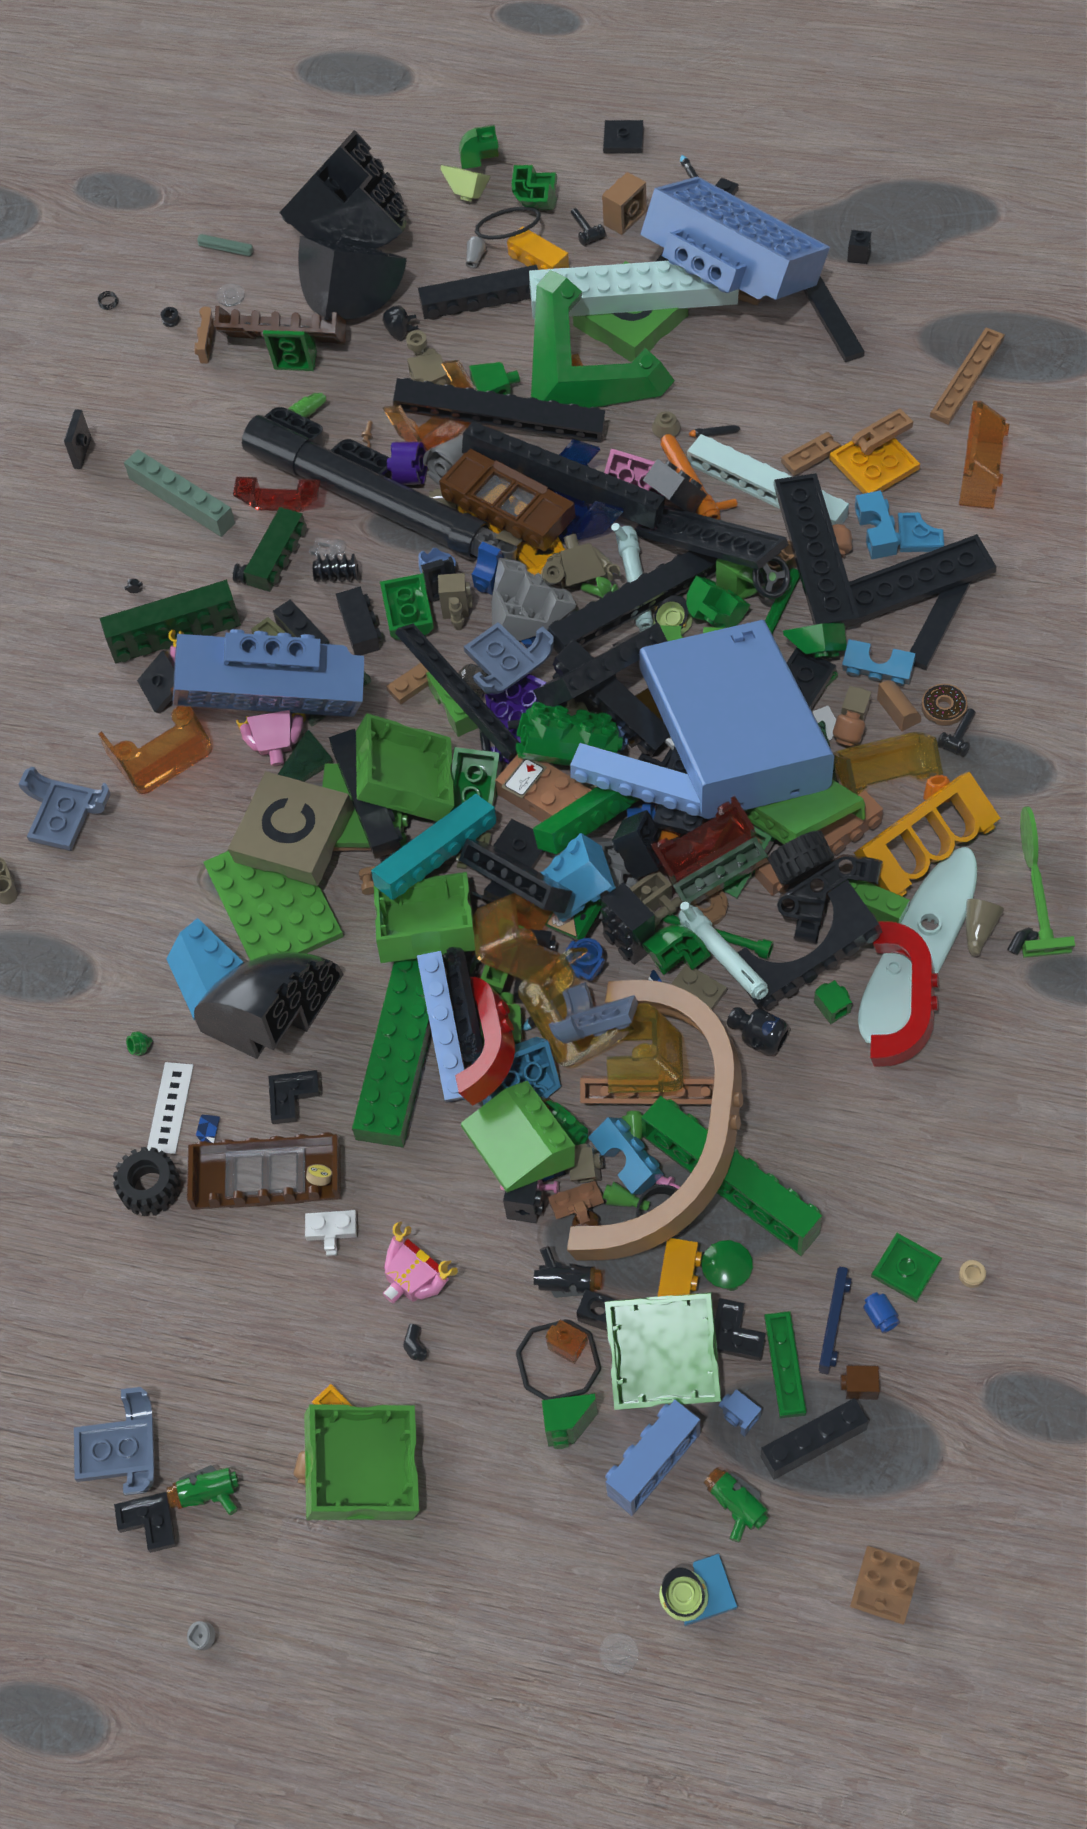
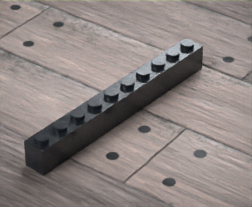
M397 378L393 396V411L469 423L474 421L482 425L601 443L606 411L597 407L588 408L577 404L568 405L553 400H538L534 397L523 398L517 397L514 394H497L494 391H478L469 387L459 388L450 384L440 385L430 381H414L410 378Z
M474 421L463 432V454L472 449L493 461L497 460L548 488L651 529H654L663 517L665 497Z
M689 550L683 555L675 556L673 560L666 564L658 565L655 570L643 573L631 583L626 582L618 590L606 593L603 598L589 602L584 608L572 611L564 619L556 620L550 624L548 631L554 636L553 648L559 654L573 639L582 647L659 606L669 596L679 595L687 591L696 576L709 579L716 575V560L718 558Z

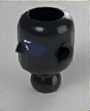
M734 1007L726 1022L729 1028L742 1031L741 1038L746 1045L766 1055L777 1054L789 1030L786 1021L759 1008L748 1015L743 1008Z

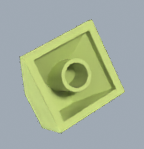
M441 165V171L454 194L461 195L460 199L472 202V198L479 199L490 180L489 175Z

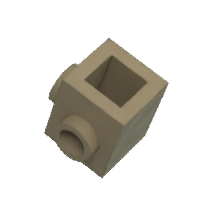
M589 1144L576 1145L575 1166L569 1168L571 1181L576 1184L600 1181V1168H603L601 1153H598Z

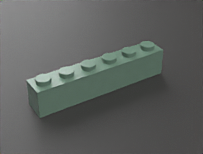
M139 449L124 462L130 480L220 537L235 524L230 506Z

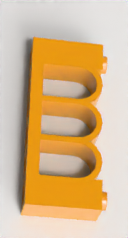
M967 772L959 775L853 853L859 857L882 860L878 885H875L903 896L907 893L906 888L912 884L910 880L922 877L928 871L930 863L948 858L953 852L955 845L972 840L978 833L983 832V834L990 832L996 827L994 823L1001 818L972 774ZM947 799L951 800L965 822V832L962 837L956 836L950 830L936 809ZM924 816L941 842L940 852L936 856L925 848L911 827ZM899 834L916 859V868L912 874L905 872L886 846L888 842Z

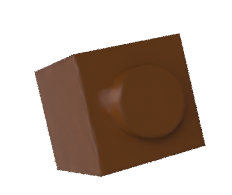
M846 1365L845 1374L840 1375V1388L846 1391V1399L878 1400L880 1392L879 1366Z

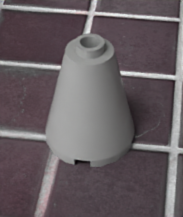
M463 434L437 445L425 453L423 464L424 466L427 464L429 469L427 473L436 483L439 484V480L462 457Z

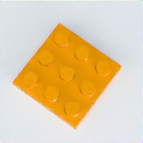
M896 438L877 447L870 455H865L861 451V447L856 446L852 440L829 454V459L863 494L876 491L882 492L920 469V463Z

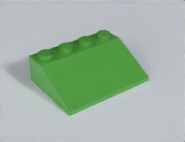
M528 1081L505 1088L461 1122L462 1129L506 1193L575 1166L574 1143Z

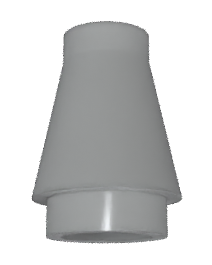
M473 236L467 241V267H477L486 249L484 239Z

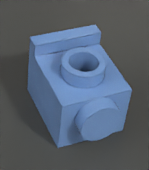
M737 1389L732 1395L726 1394L719 1404V1407L723 1409L726 1421L734 1427L739 1425L741 1427L740 1434L744 1437L761 1417L762 1409Z

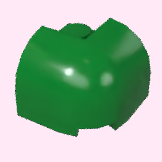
M495 125L476 127L464 134L459 143L462 169L481 167L480 159L499 157Z
M514 165L511 183L512 192L517 201L524 207H532L537 210H552L557 202L555 193L558 176L556 172L537 173L533 165Z
M696 576L692 582L686 600L688 611L693 618L705 620L716 628H729L738 625L751 605L730 589L727 591L717 586L715 581Z
M670 925L662 928L642 943L644 950L650 955L657 969L663 975L681 961L693 970L711 956L704 942L690 928L683 925Z

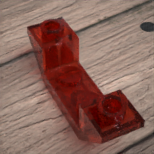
M236 477L233 496L256 510L278 511L279 507L300 512L317 500L320 480L299 479L297 490L260 488L257 477Z

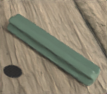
M199 234L197 238L198 245L245 256H251L254 250L253 245L205 234Z

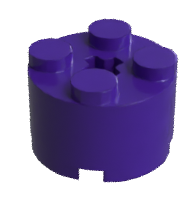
M391 443V458L387 459V469L392 471V480L403 485L425 483L427 466L423 464V457L426 453L424 443Z

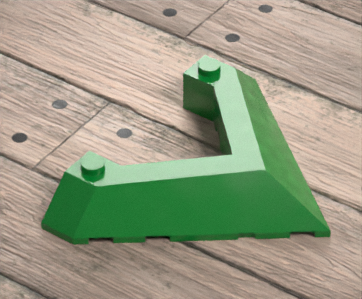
M550 270L536 286L531 397L543 401L553 400L568 405L577 404L588 408L661 397L675 380L662 362L646 348L632 363L572 366L569 312L582 298V291L567 277Z

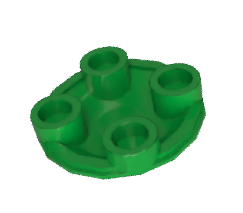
M731 1240L712 1244L705 1251L702 1258V1273L704 1277L714 1286L729 1291H735L739 1286L743 1285L750 1277L753 1269L752 1257L749 1251L740 1243Z

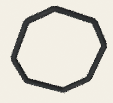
M568 1319L531 1328L516 1350L524 1388L543 1400L585 1394L589 1391L601 1371L592 1333ZM567 1324L588 1336L596 1369L584 1389L548 1397L529 1386L521 1352L533 1333Z

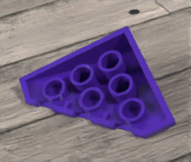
M486 672L483 675V677L489 676ZM528 674L502 693L485 694L486 705L508 729L507 721L520 720L522 714L526 713V710L531 708L534 702H538L533 690L546 682ZM563 702V703H561V704H559V705H556V706H563V707H565V705H566L567 703H566V702ZM517 729L509 730L521 743L520 737L517 736ZM495 746L491 747L492 752L500 753ZM503 757V762L510 764L514 758L507 760Z

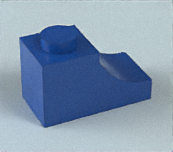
M482 542L478 547V559L471 575L474 588L480 592L493 595L498 560L503 557L501 549Z

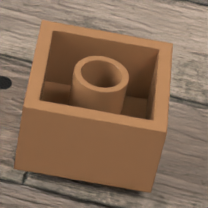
M626 172L621 178L617 179L613 186L603 193V222L605 226L623 235L647 212L645 181Z

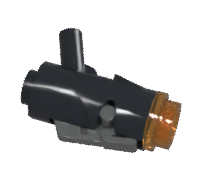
M549 1246L540 1249L545 1265H540L539 1270H534V1285H538L539 1290L551 1291L555 1298L583 1296L585 1289L592 1292L601 1290L602 1269H596L595 1266H581L569 1263V1266H563L561 1262L554 1260Z

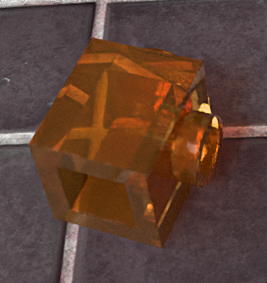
M559 1320L556 1326L552 1325L545 1337L548 1350L573 1364L577 1362L588 1344L587 1334L562 1320Z

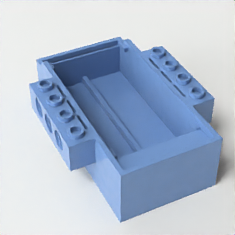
M700 177L654 188L640 234L664 247L662 256L668 259L669 263L685 268L687 273L701 277L705 283L714 284L724 293L740 289L756 299H762L767 295L777 300L816 286L830 249L824 243Z
M237 629L230 630V633L226 632L225 637L177 634L173 706L266 712L290 710L291 713L354 717L363 702L364 656L352 655L347 647L343 645L320 644V639H315L314 635L309 634L301 635V638L291 637L289 633H278L277 636H270L268 632L264 631L244 634L243 630Z

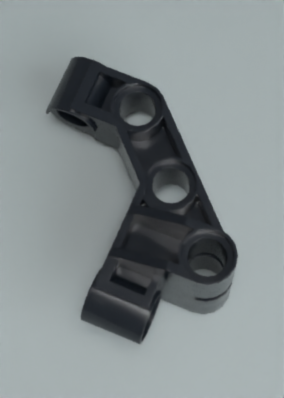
M843 854L790 889L782 892L778 899L777 908L782 915L797 918L794 940L817 944L827 892L846 879L867 881L878 885L883 861L869 857ZM842 860H849L852 862L853 867L850 871L843 872L839 869V863ZM815 878H819L824 882V887L819 891L813 890L810 886L811 881ZM790 898L795 902V905L787 908L783 905L782 901Z

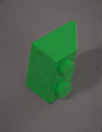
M822 623L783 630V635L805 654H815V658L839 656L840 651H846L847 648L844 623Z
M595 1394L542 1400L548 1447L553 1446L554 1449H564L569 1447V1444H575L598 1415Z

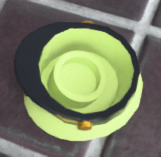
M673 595L663 600L655 609L653 624L681 626V635L684 634L692 624V615L688 611L686 599L679 595Z
M681 1567L674 1568L665 1575L660 1587L659 1597L661 1605L668 1615L680 1621H690L700 1616L708 1603V1591L704 1580L698 1574Z

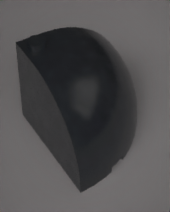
M300 236L298 267L301 288L310 308L324 316V320L332 321V312L338 313L343 319L360 318L375 312L393 296L403 278L407 262L405 257L389 253L388 256L382 250L340 241L334 244L332 241L321 238Z

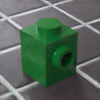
M835 980L829 984L824 983L820 985L814 995V1004L830 1025L851 1013L852 1001L849 999L850 996L846 988L839 986Z

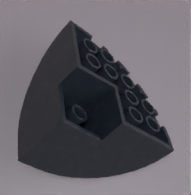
M355 130L279 212L283 220L287 224H291L303 236L325 239L334 242V244L340 241L374 249L388 244L404 231L407 223L404 216L407 213L403 207L404 201L399 192L396 193L394 189L396 183L389 172L385 174L382 161L372 156L369 152L372 148Z
M284 952L261 956L231 970L216 982L195 1007L194 1017L200 1032L258 1059L265 1047L275 1050L290 1025L305 1032L309 1030L341 980L343 972L339 965L333 963V961L307 953Z

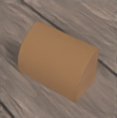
M894 681L879 683L877 700L901 731L921 722V715Z

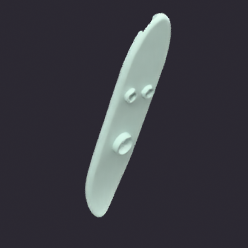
M968 847L954 850L948 858L941 860L932 869L911 899L908 911L901 924L916 931L924 939L934 963L935 973H939L966 919L967 900L974 897L977 881V863L974 853ZM925 919L931 922L933 919L934 924L937 925L938 923V927L934 930H926L921 925V922ZM883 953L862 996L858 1013V1025L860 1034L866 1043L871 1044V1035L895 1033L901 1030L909 1021L911 1015L912 963L901 954Z

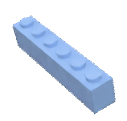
M579 744L570 765V776L572 779L581 783L586 782L596 785L601 789H610L625 796L637 797L645 802L664 805L669 809L681 810L692 816L698 815L702 817L700 813V800L688 774L586 744Z
M437 951L417 955L444 1100L446 1103L462 1100L464 1098L458 1092L455 1075L464 1070L442 953Z

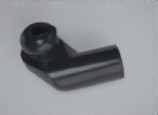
M1030 927L1016 932L1007 951L1018 955L1024 942L1038 940L1039 933L1033 931V928Z
M409 1324L403 1348L412 1360L424 1361L428 1351L418 1342L421 1327Z

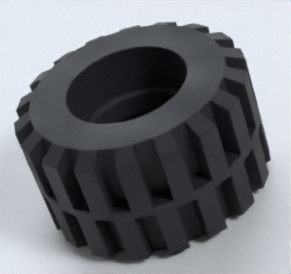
M811 831L777 848L770 854L768 860L781 885H786L799 881L829 864L833 860L834 854L821 831Z
M141 1147L139 1152L134 1149L131 1151L132 1155H124L122 1157L123 1163L118 1162L116 1165L118 1171L113 1174L115 1179L113 1185L116 1193L128 1210L131 1209L137 1215L141 1212L142 1216H148L149 1212H152L154 1216L158 1215V1211L161 1209L163 1212L166 1211L169 1203L171 1205L175 1203L174 1196H179L180 1190L178 1187L181 1186V1180L170 1157H167L165 1152L162 1150L158 1152L157 1148L153 1147L148 1151L147 1147ZM149 1173L159 1174V1179L153 1187L146 1190L135 1189L137 1181L142 1176Z

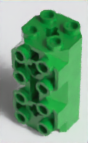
M534 702L532 707L528 708L526 713H523L517 729V736L520 737L521 743H516L518 758L570 766L580 743L617 754V751H620L622 748L623 738L619 737L618 726L611 721L612 717L607 713L595 714L579 709L575 715L571 716L567 714L568 709L563 706L552 707L540 702Z

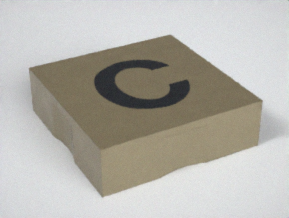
M265 771L228 847V851L235 863L263 871L278 872L288 878L318 886L331 859L333 848L342 836L350 819L354 805L347 793Z

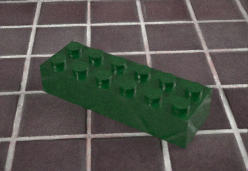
M227 580L99 618L115 664L170 648L173 645V641L169 639V632L171 630H175V639H177L179 631L187 635L211 636L215 633L241 626Z

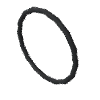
M532 207L503 209L482 219L475 227V234L487 240L513 237L534 227L540 221L541 213ZM531 211L537 215L531 224L512 233L488 236L479 232V228L485 222L504 213Z

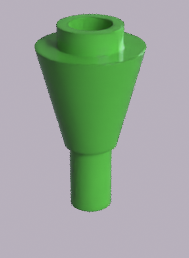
M628 1111L625 1116H622V1119L630 1126L629 1131L632 1135L641 1140V1117L643 1115H641L640 1111Z
M614 1181L612 1186L606 1185L602 1197L607 1200L605 1205L633 1206L636 1208L640 1199ZM644 1200L640 1209L647 1211L650 1201Z

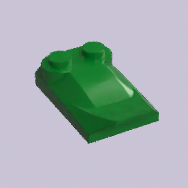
M422 573L380 582L390 636L392 638L400 640L395 634L397 628L409 624H415L424 636L432 632L434 628Z

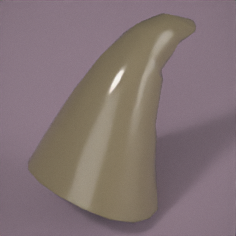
M980 899L967 900L966 936L967 947L972 956L976 957L981 953L982 947L1004 912L1003 907Z

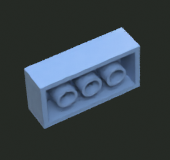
M676 1400L671 1405L665 1404L657 1415L659 1419L653 1426L648 1424L640 1435L642 1439L636 1446L633 1444L629 1446L623 1455L624 1460L619 1466L614 1465L605 1476L607 1479L605 1481L607 1496L631 1516L635 1514L700 1436V1419Z

